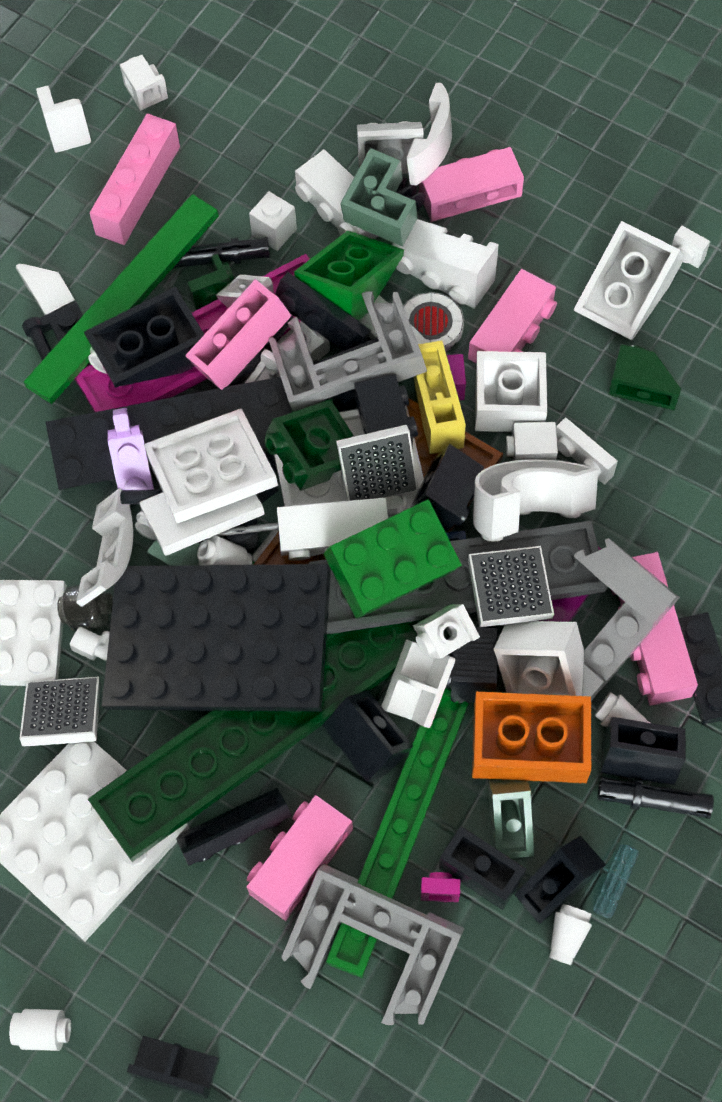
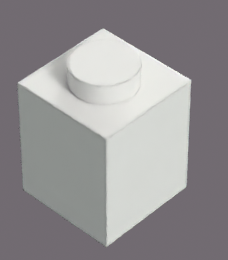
M270 191L249 213L252 236L257 239L268 237L269 246L276 251L297 230L295 207Z
M555 422L513 424L512 436H506L507 457H513V461L557 459Z

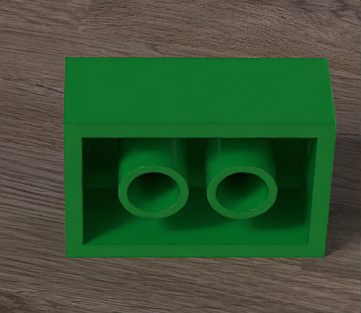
M429 499L329 546L323 553L356 619L422 588L462 566Z

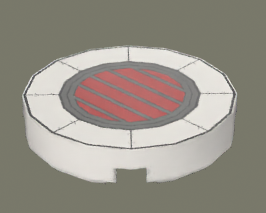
M428 292L412 297L403 305L410 324L429 343L442 340L445 352H447L456 342L458 343L461 339L464 329V318L462 310L455 300L444 294Z

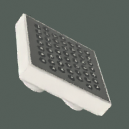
M407 425L336 441L347 501L390 498L418 491L410 432Z
M541 546L469 554L468 564L479 627L553 618L554 611Z
M99 677L26 682L20 731L22 746L96 741L101 691Z

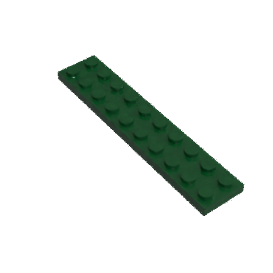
M412 621L327 634L322 711H211L89 797V803L131 862L135 861L323 725L346 697L367 690L370 691L391 676L395 671L406 639L416 642L418 634L413 626L419 622Z

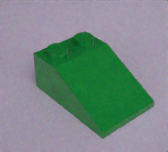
M347 230L294 271V276L359 321L368 313L361 293L373 292L374 302L376 301L404 256V249Z

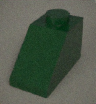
M621 344L608 395L675 411L681 388L656 353L638 345L627 346Z

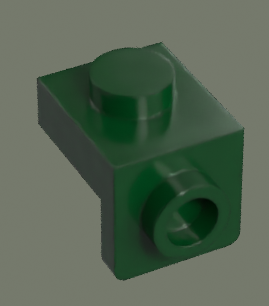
M218 254L211 256L214 272L187 282L191 301L196 310L217 300L216 294L234 280L229 264H222Z

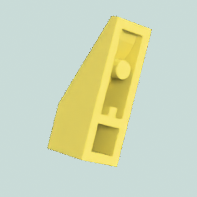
M443 341L418 344L427 372L414 376L422 425L430 454L443 451L449 444L457 449L464 448L466 424Z

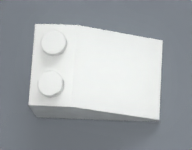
M621 221L579 298L574 311L632 341L669 288L685 256L680 249Z

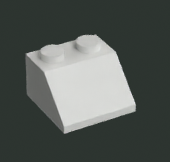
M403 121L399 123L357 125L359 168L368 151L372 148L400 160L402 174H407V156L414 138L423 139L424 133L421 122Z
M477 351L475 431L512 432L514 423L545 422L547 416L546 353Z
M530 621L505 624L494 647V652L507 693L582 696L584 648L577 622Z

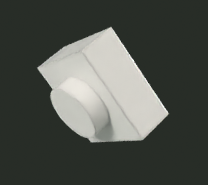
M681 226L674 236L672 246L681 250L685 256L684 263H689L699 268L705 260L710 241Z

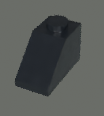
M579 836L559 848L514 895L536 921L541 924L558 910L562 904H565L584 888L606 864L582 836Z

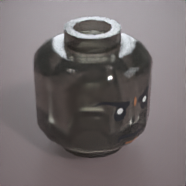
M80 584L72 585L64 590L57 603L58 615L63 624H67L74 631H77L80 626L91 630L106 625L109 614L112 613L113 598L109 592L106 593L104 591L89 603L80 606L76 603Z

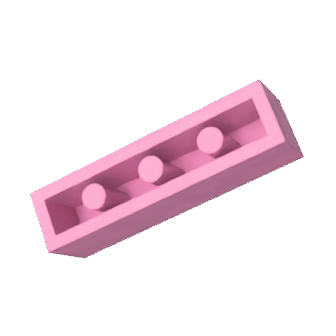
M146 114L90 211V217L97 236L122 245L126 244L180 148L176 123Z
M658 552L633 557L668 587ZM619 597L620 604H621V607H622V605L625 603V601H623V600ZM673 605L630 656L632 661H637L640 670V673L637 674L639 690L642 695H647L650 706L690 698L698 686Z

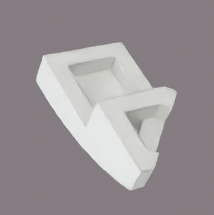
M26 264L16 265L18 273L29 292L34 296L44 316L75 303V299L59 272Z

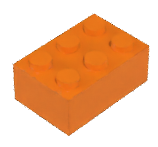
M476 692L474 702L472 778L587 783L591 773L590 696Z

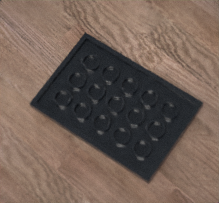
M328 564L127 566L114 587L102 707L106 710L322 711L331 578L330 566Z

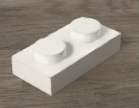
M564 418L556 426L557 449L564 456H571L579 464L598 469V480L605 485L614 476L618 461L570 420Z

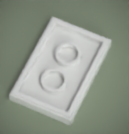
M163 492L139 502L141 510L165 556L265 514L256 494L178 524Z

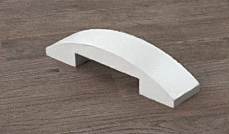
M442 83L435 84L429 99L431 118L429 135L427 139L414 138L407 156L410 185H418L430 176L441 164L450 148L452 140L450 102L446 88Z
M121 488L100 502L96 507L92 529L102 535L97 566L81 578L76 601L80 606L89 603L113 586L123 575L129 563L133 546V522L129 504H121Z

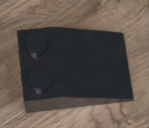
M176 287L84 331L88 342L115 388L181 374L195 367L185 355L204 336L202 329Z

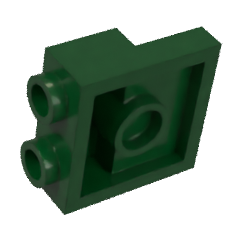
M330 399L272 419L265 433V446L271 455L277 454L282 461V472L286 481L290 484L295 483L298 489L302 491L329 481L333 473L341 470L336 441L355 436Z

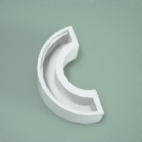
M541 459L509 461L490 466L478 473L475 478L474 527L482 534V539L500 541L504 536L518 533L519 516L530 514L532 511L560 513L561 516L566 518H577L581 513L596 509L599 470L572 462Z

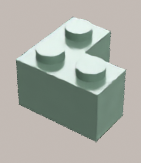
M370 148L340 205L344 222L403 247L418 218L416 201L396 193L403 180L400 160Z

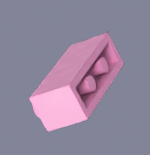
M511 147L501 150H491L486 154L473 158H462L455 163L438 167L430 176L419 183V192H423L426 195L424 206L430 221L433 222L521 197L524 176Z
M521 269L469 342L468 359L477 363V351L523 352L521 350L525 344H532L540 330L539 324L543 318L548 320L553 314L557 302L554 301L556 286Z
M255 279L185 356L206 378L223 390L292 315L275 294Z
M316 795L310 803L304 801L299 806L292 818L295 823L287 833L282 831L277 835L270 846L271 855L264 864L259 861L246 879L250 882L247 885L249 895L284 921L289 918L309 891L318 869L323 864L328 865L353 831L352 820Z

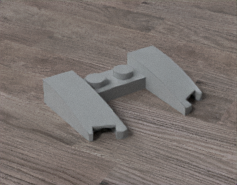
M373 292L361 293L378 342L314 365L297 317L288 322L290 329L294 333L281 344H278L272 336L269 338L282 383L293 412L354 389V383L392 374H396L397 381L400 382L427 372L422 353L398 292H393V303H374Z
M610 538L605 540L607 547L587 555L583 549L574 555L580 563L625 601L622 607L584 650L582 696H590L591 701L680 598Z
M323 864L315 875L281 958L285 962L290 956H295L308 972L302 978L301 983L306 988L311 989L340 923L351 926L410 954L381 1023L394 1025L395 1014L418 1013V1025L424 1024L465 928L431 912L428 915L358 884L359 879Z

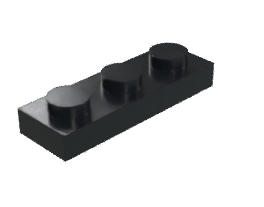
M289 272L280 279L275 295L290 314L297 317L310 329L316 331L343 351L366 342L371 329Z
M709 613L678 618L698 684L693 697L701 724L722 721V655Z
M275 788L181 833L176 840L188 866L196 862L210 859L215 853L231 845H239L245 842L248 837L264 829L274 828L292 815L278 788Z

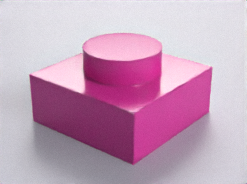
M444 872L430 873L429 878L422 877L421 901L459 902L460 879H452V874Z

